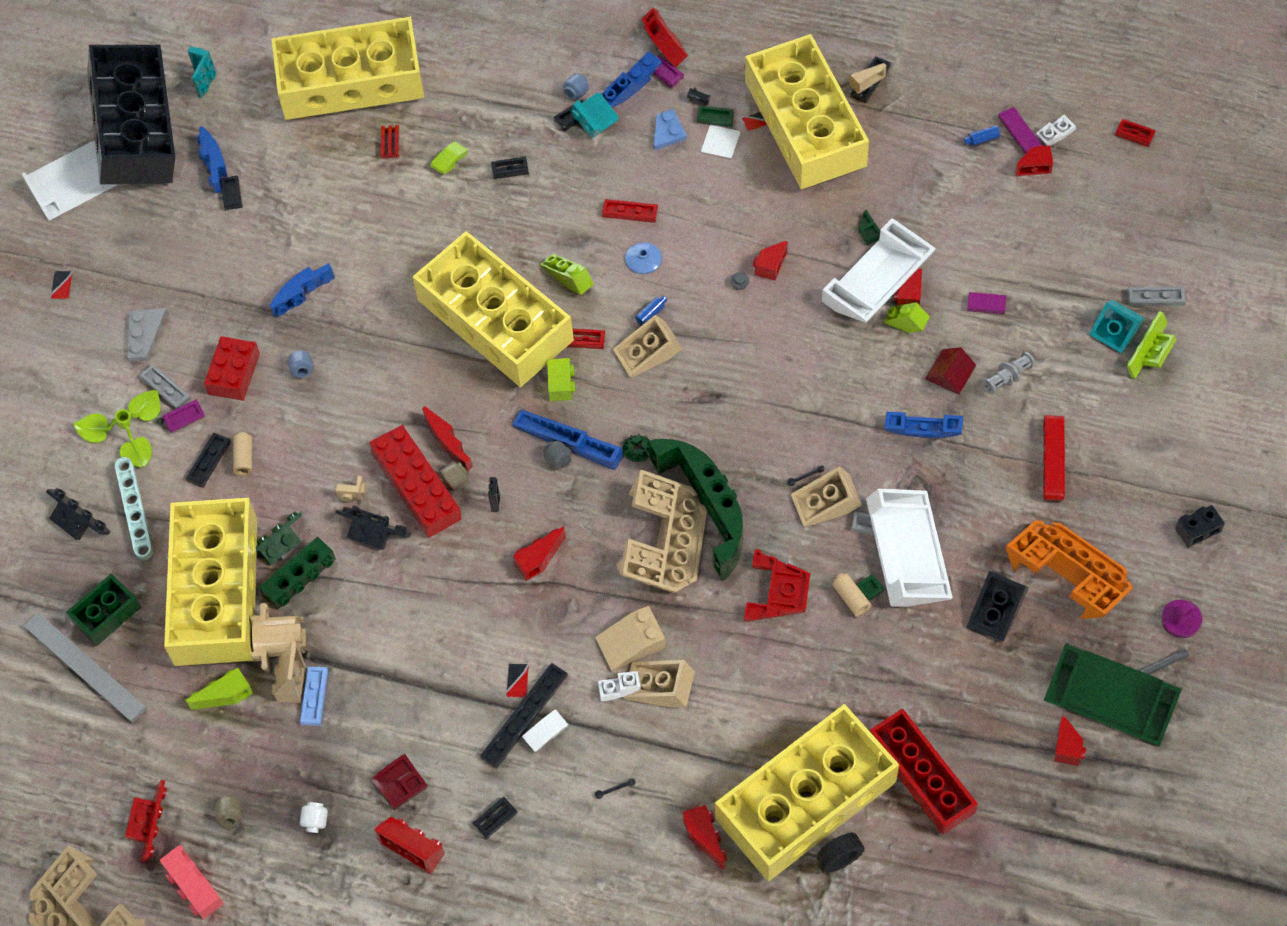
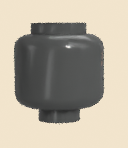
M551 441L543 450L544 460L556 469L565 468L571 463V449L561 441Z

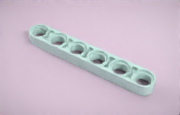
M121 457L115 463V470L133 549L140 560H148L153 555V546L135 468L129 458ZM123 463H129L127 470H120V466ZM126 480H133V484L130 487L123 486ZM131 496H136V497H137V500H136L135 503H133V504H128V503H127V500H128L129 497H131ZM134 513L141 514L137 521L131 520V516ZM141 529L145 531L142 537H135L136 531ZM141 547H148L149 550L146 554H139Z

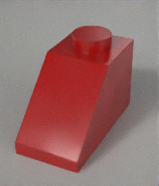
M1050 145L1032 147L1018 161L1015 176L1051 174L1053 158Z
M782 241L762 249L759 256H755L752 265L755 267V275L776 280L788 252L787 241Z
M918 268L894 293V301H897V306L916 302L920 306L922 268Z
M1061 716L1058 727L1054 762L1079 766L1080 760H1084L1086 754V747H1083L1084 739L1068 719Z

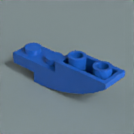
M648 51L626 74L622 72L601 95L612 108L623 103L651 80L650 76L662 64L661 60Z
M202 126L199 127L200 134H197L198 144L201 145V148L198 149L199 157L204 160L208 172H211V176H208L210 187L214 188L215 193L222 192L220 178L228 177L227 168L217 142Z
M328 263L315 271L307 267L291 278L279 290L270 304L274 318L285 314L295 306H300L306 301V293L312 292L317 287L327 284L334 279L335 276L330 264Z

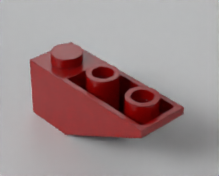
M564 527L552 530L549 535L542 539H536L530 546L519 549L513 555L514 564L526 581L545 570L566 538Z
M706 805L683 811L682 819L688 837L721 869H725V861L728 859L725 849H720L718 842H721V837L718 829L714 830L712 823H715L712 811H708Z

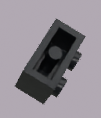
M1213 505L1203 506L1191 515L1186 514L1180 517L1176 531L1189 548L1221 533L1225 523Z

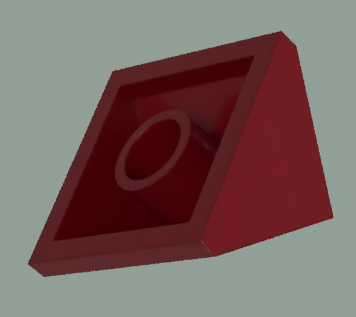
M961 347L942 349L925 379L960 395L976 364Z

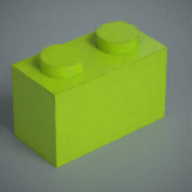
M570 358L547 359L550 401L572 400V393L576 391L575 381H571V376H575L574 365H570Z

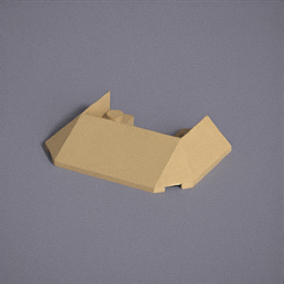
M640 470L628 495L633 496L632 507L661 517L657 546L655 548L628 539L625 542L623 559L616 565L621 576L676 593L697 580L707 509L703 504H700L696 497L697 493L692 487Z
M67 846L30 891L29 900H32V913H29V922L32 926H99L77 900L97 876L90 867L94 859L72 846ZM118 904L100 926H145V919H135L123 904Z

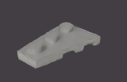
M166 308L130 311L129 362L147 361L149 359L157 333L161 330V323L168 313Z

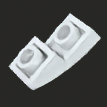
M1063 115L1053 124L1049 122L1036 135L1047 146L1053 145L1075 131L1076 126Z
M638 671L618 673V678L598 681L601 702L621 698L640 690Z
M554 710L522 737L535 752H538L569 724L557 710Z

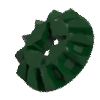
M639 433L635 436L631 435L627 440L625 439L622 446L624 456L632 462L647 460L650 457V440L647 436H641ZM641 444V449L634 451V445L638 446Z

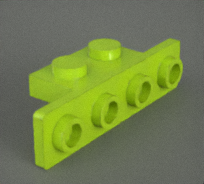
M1161 311L1153 319L1150 328L1144 334L1143 340L1137 346L1136 352L1127 364L1131 378L1136 379L1143 365L1161 368L1176 342L1175 335L1163 333L1168 322Z

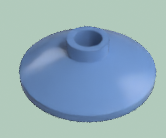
M642 242L628 249L625 261L631 271L638 274H649L660 266L662 255L655 245Z

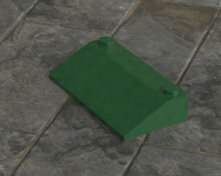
M1066 642L1044 701L1160 746L1182 687Z

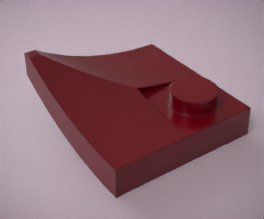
M405 753L371 779L372 784L385 798L393 811L428 788V785Z

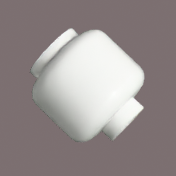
M307 802V805L302 807L300 825L306 828V832L318 833L319 829L326 827L328 810L323 807L324 804Z

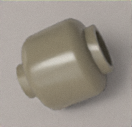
M453 461L440 471L442 476L440 480L446 489L450 487L456 490L467 482V475L469 473L461 462L456 463Z
M230 795L223 796L215 803V819L224 827L235 826L242 818L241 802L236 797Z

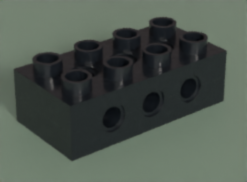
M89 45L87 75L100 185L173 183L175 150L161 45Z

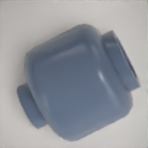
M575 73L563 84L565 96L573 100L580 99L589 89L587 78Z
M299 350L289 355L288 366L293 376L305 378L312 373L313 361L308 352Z

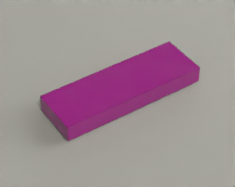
M1015 107L998 114V118L1024 154L1032 147L1042 145Z

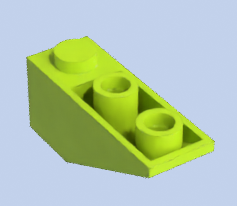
M556 254L548 256L540 264L543 269L570 291L582 295L594 285L586 267Z
M236 668L226 672L219 680L210 682L201 691L191 694L186 699V702L191 710L234 705L252 695L253 691L240 670Z

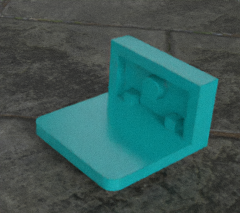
M190 46L188 54L194 69L192 80L198 97L203 98L204 94L209 90L210 83L215 79L217 71L209 51L200 47Z
M595 93L582 103L578 100L571 109L573 117L578 120L584 131L592 139L619 119V116L600 93Z

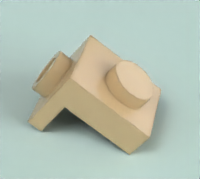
M358 476L356 485L337 484L336 493L338 499L344 502L362 501V495L366 494L367 485L364 483L362 476Z

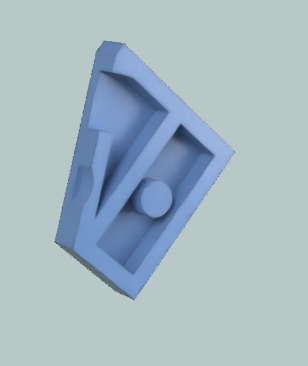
M674 109L657 114L654 139L655 150L687 140V135Z

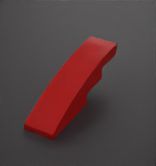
M424 406L422 408L424 418L436 440L456 463L461 462L465 469L469 471L473 467L471 458L463 452L462 442L454 437L453 426Z

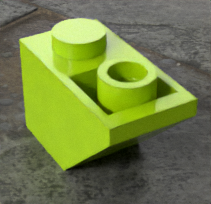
M916 302L890 307L883 322L908 333L923 331L930 316Z

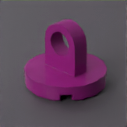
M1181 599L1174 600L1166 605L1162 612L1161 621L1162 626L1170 635L1177 638H1189L1199 631L1203 619L1201 611L1195 604Z

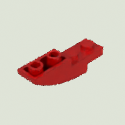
M653 7L641 19L645 24L644 29L674 67H677L688 54L676 35L670 31L658 10Z

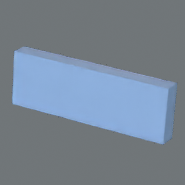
M307 667L300 717L301 725L321 726L328 676L327 667Z

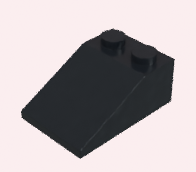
M989 571L967 627L1004 642L1029 587Z

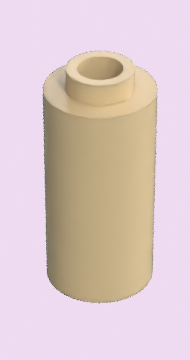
M240 432L233 437V473L238 476H247L252 473V437L245 432Z
M841 573L834 578L832 586L856 617L861 616L870 609L871 603L849 574Z

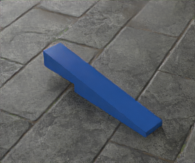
M522 409L512 424L513 427L545 441H561L571 449V452L612 470L617 469L624 456L621 447L592 438L583 430Z

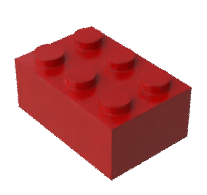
M220 336L204 381L208 395L244 401L260 355L256 342Z

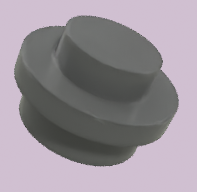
M737 272L732 275L731 284L735 289L743 290L749 284V277L743 272Z

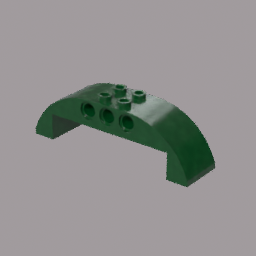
M674 439L650 440V460L658 474L680 465L723 537L725 543L713 548V567L722 581L726 580L737 566L743 546V518L734 488L728 486V480L724 472L721 473L715 463L697 447Z

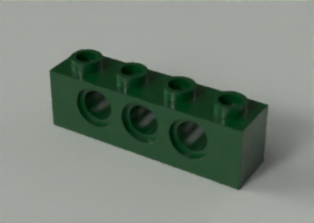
M317 536L259 586L262 596L277 610L287 605L295 594L302 592L310 581L317 579L325 568L332 566L336 560L333 550ZM302 572L300 576H295L297 573ZM283 585H288L285 589H280Z

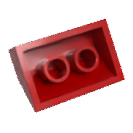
M389 817L374 829L381 845L430 874L445 854L442 843L434 838L428 839L425 837V833L417 828L411 829L408 827V823L401 818L396 820L393 817Z

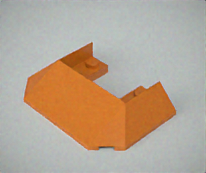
M1035 520L1006 546L1014 573L1023 565L1035 573H1038L1047 565L1074 584L1076 588L1069 597L1086 608L1080 619L1105 617L1133 589L1131 582L1127 581L1125 567L1061 523L1053 522L1052 525H1047L1043 521Z

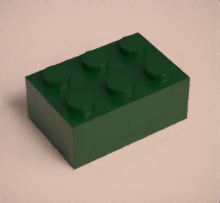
M111 573L66 611V614L71 622L97 647L142 607L137 598Z

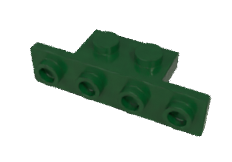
M294 511L286 518L288 521L285 524L279 523L271 529L273 532L268 537L264 535L257 540L256 552L259 551L269 565L275 563L301 542L290 525L304 515L302 511L299 513Z

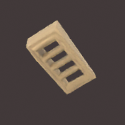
M883 63L850 75V86L858 94L886 76V65Z

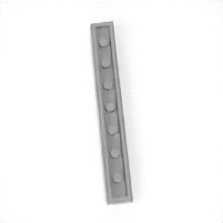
M37 613L24 625L28 632L131 723L147 710L140 701L40 613Z

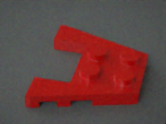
M755 549L752 568L772 571L767 605L746 602L744 621H755L806 612L811 573L789 563L785 564L778 561L776 557L767 556L762 551Z

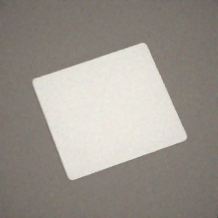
M710 125L701 152L732 158L740 131Z

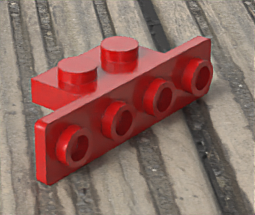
M160 780L157 784L153 801L134 797L132 800L124 838L144 843L140 859L142 863L152 858L154 853L152 842L153 838H156L159 829L156 823L163 811V807L160 804L167 792V787H164L165 780Z

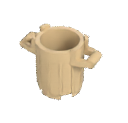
M261 603L260 615H251L250 621H253L252 643L254 651L251 652V656L255 661H262L261 668L265 672H269L271 670L270 657L281 656L292 642H297L300 652L305 653V650L303 651L301 647L306 646V631L299 624V622H304L303 617H269V606L266 603Z

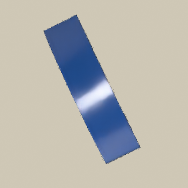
M886 412L885 430L889 432L921 438H945L962 435L963 416L944 415L943 419L908 417L905 412Z

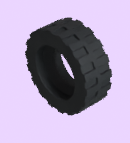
M845 833L826 843L817 852L816 857L824 871L831 873L852 864L863 854L865 847L856 833Z

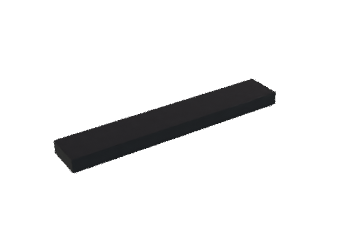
M551 663L482 752L480 758L497 769L567 678L568 673Z

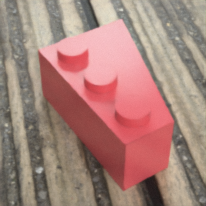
M181 845L160 859V862L168 872L165 875L171 885L177 884L179 887L177 892L183 900L188 899L191 904L188 907L195 916L199 914L202 919H205L224 904Z

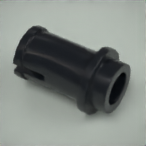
M690 88L687 94V98L690 101L694 100L707 106L711 95L698 91L697 88Z

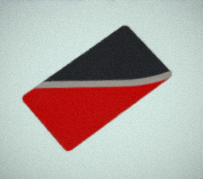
M761 112L742 118L748 131L767 125Z
M55 271L51 299L69 298L72 271Z
M509 664L507 697H525L527 695L528 664Z

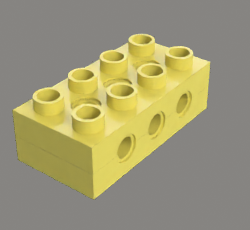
M411 17L271 38L278 96L285 120L424 98Z
M811 34L745 56V83L800 189L867 167L869 140Z
M467 231L413 276L418 301L520 388L547 365V359L555 358L574 341L571 316Z
M249 498L175 502L170 505L164 647L174 666L254 661L251 656V652H254L252 643L253 621H250V617L255 615L257 517Z
M843 704L716 801L715 819L769 882L895 784L899 764L851 710ZM841 767L844 771L836 773L831 769ZM807 791L813 795L805 798L799 794ZM771 816H777L781 820L772 823L767 819Z

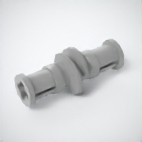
M1024 352L1020 358L1011 363H1001L998 371L992 377L982 381L986 392L994 394L999 387L1005 384L1011 386L1013 381L1018 382L1020 380L1019 375L1028 367L1032 368L1035 365L1033 356L1028 352Z

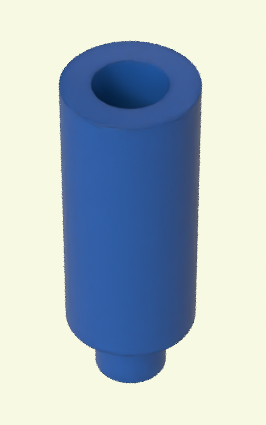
M995 125L969 133V137L963 140L965 145L971 143L974 146L1000 138V131L998 126Z
M664 295L660 298H654L635 316L636 321L641 326L665 307L664 303L667 301V298Z

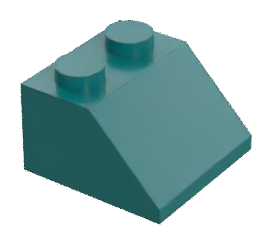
M1110 300L1106 302L1089 335L1122 353L1137 334L1145 318L1115 300Z

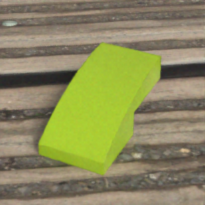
M454 141L431 162L430 167L445 175L455 168L457 161L467 155L468 149Z

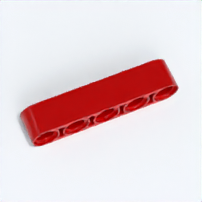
M1044 415L1043 499L1064 501L1065 418L1064 416Z

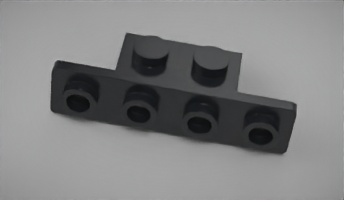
M59 488L47 489L46 493L58 502L49 519L75 540L82 538L88 526L98 534H110L111 531L106 528L104 522L96 520L92 517L93 514L90 511L82 509L76 500L68 498L65 491Z
M348 507L336 509L335 514L352 519L347 538L381 550L385 549L389 532L402 537H410L412 534L406 531L407 528L404 526L396 525L394 527L389 525V521L383 519L376 521L371 519V515L366 513L356 514L354 509Z

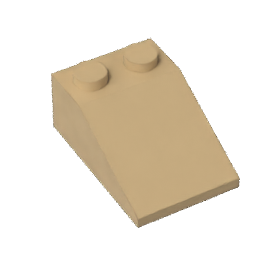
M654 315L613 350L629 376L634 377L668 361L683 348L667 323L657 315Z
M840 466L791 494L804 527L846 515L862 506L849 473Z
M649 606L630 613L595 637L611 672L666 648L665 637Z
M292 642L279 657L278 664L275 665L274 674L277 677L276 683L272 684V695H275L277 702L301 703L306 664L297 642Z
M685 660L632 662L630 672L638 671L640 690L624 696V699L668 708L687 707L695 671Z

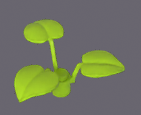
M151 390L134 397L128 405V410L120 409L116 412L115 418L112 419L109 427L107 418L99 413L87 415L81 420L74 422V427L84 440L90 443H100L106 439V431H110L115 423H117L119 428L126 429L130 442H126L121 446L120 456L129 458L135 467H145L152 456L151 445L144 437H138L133 440L129 427L132 424L131 417L134 419L139 417L142 421H151L159 415L161 410L158 390Z

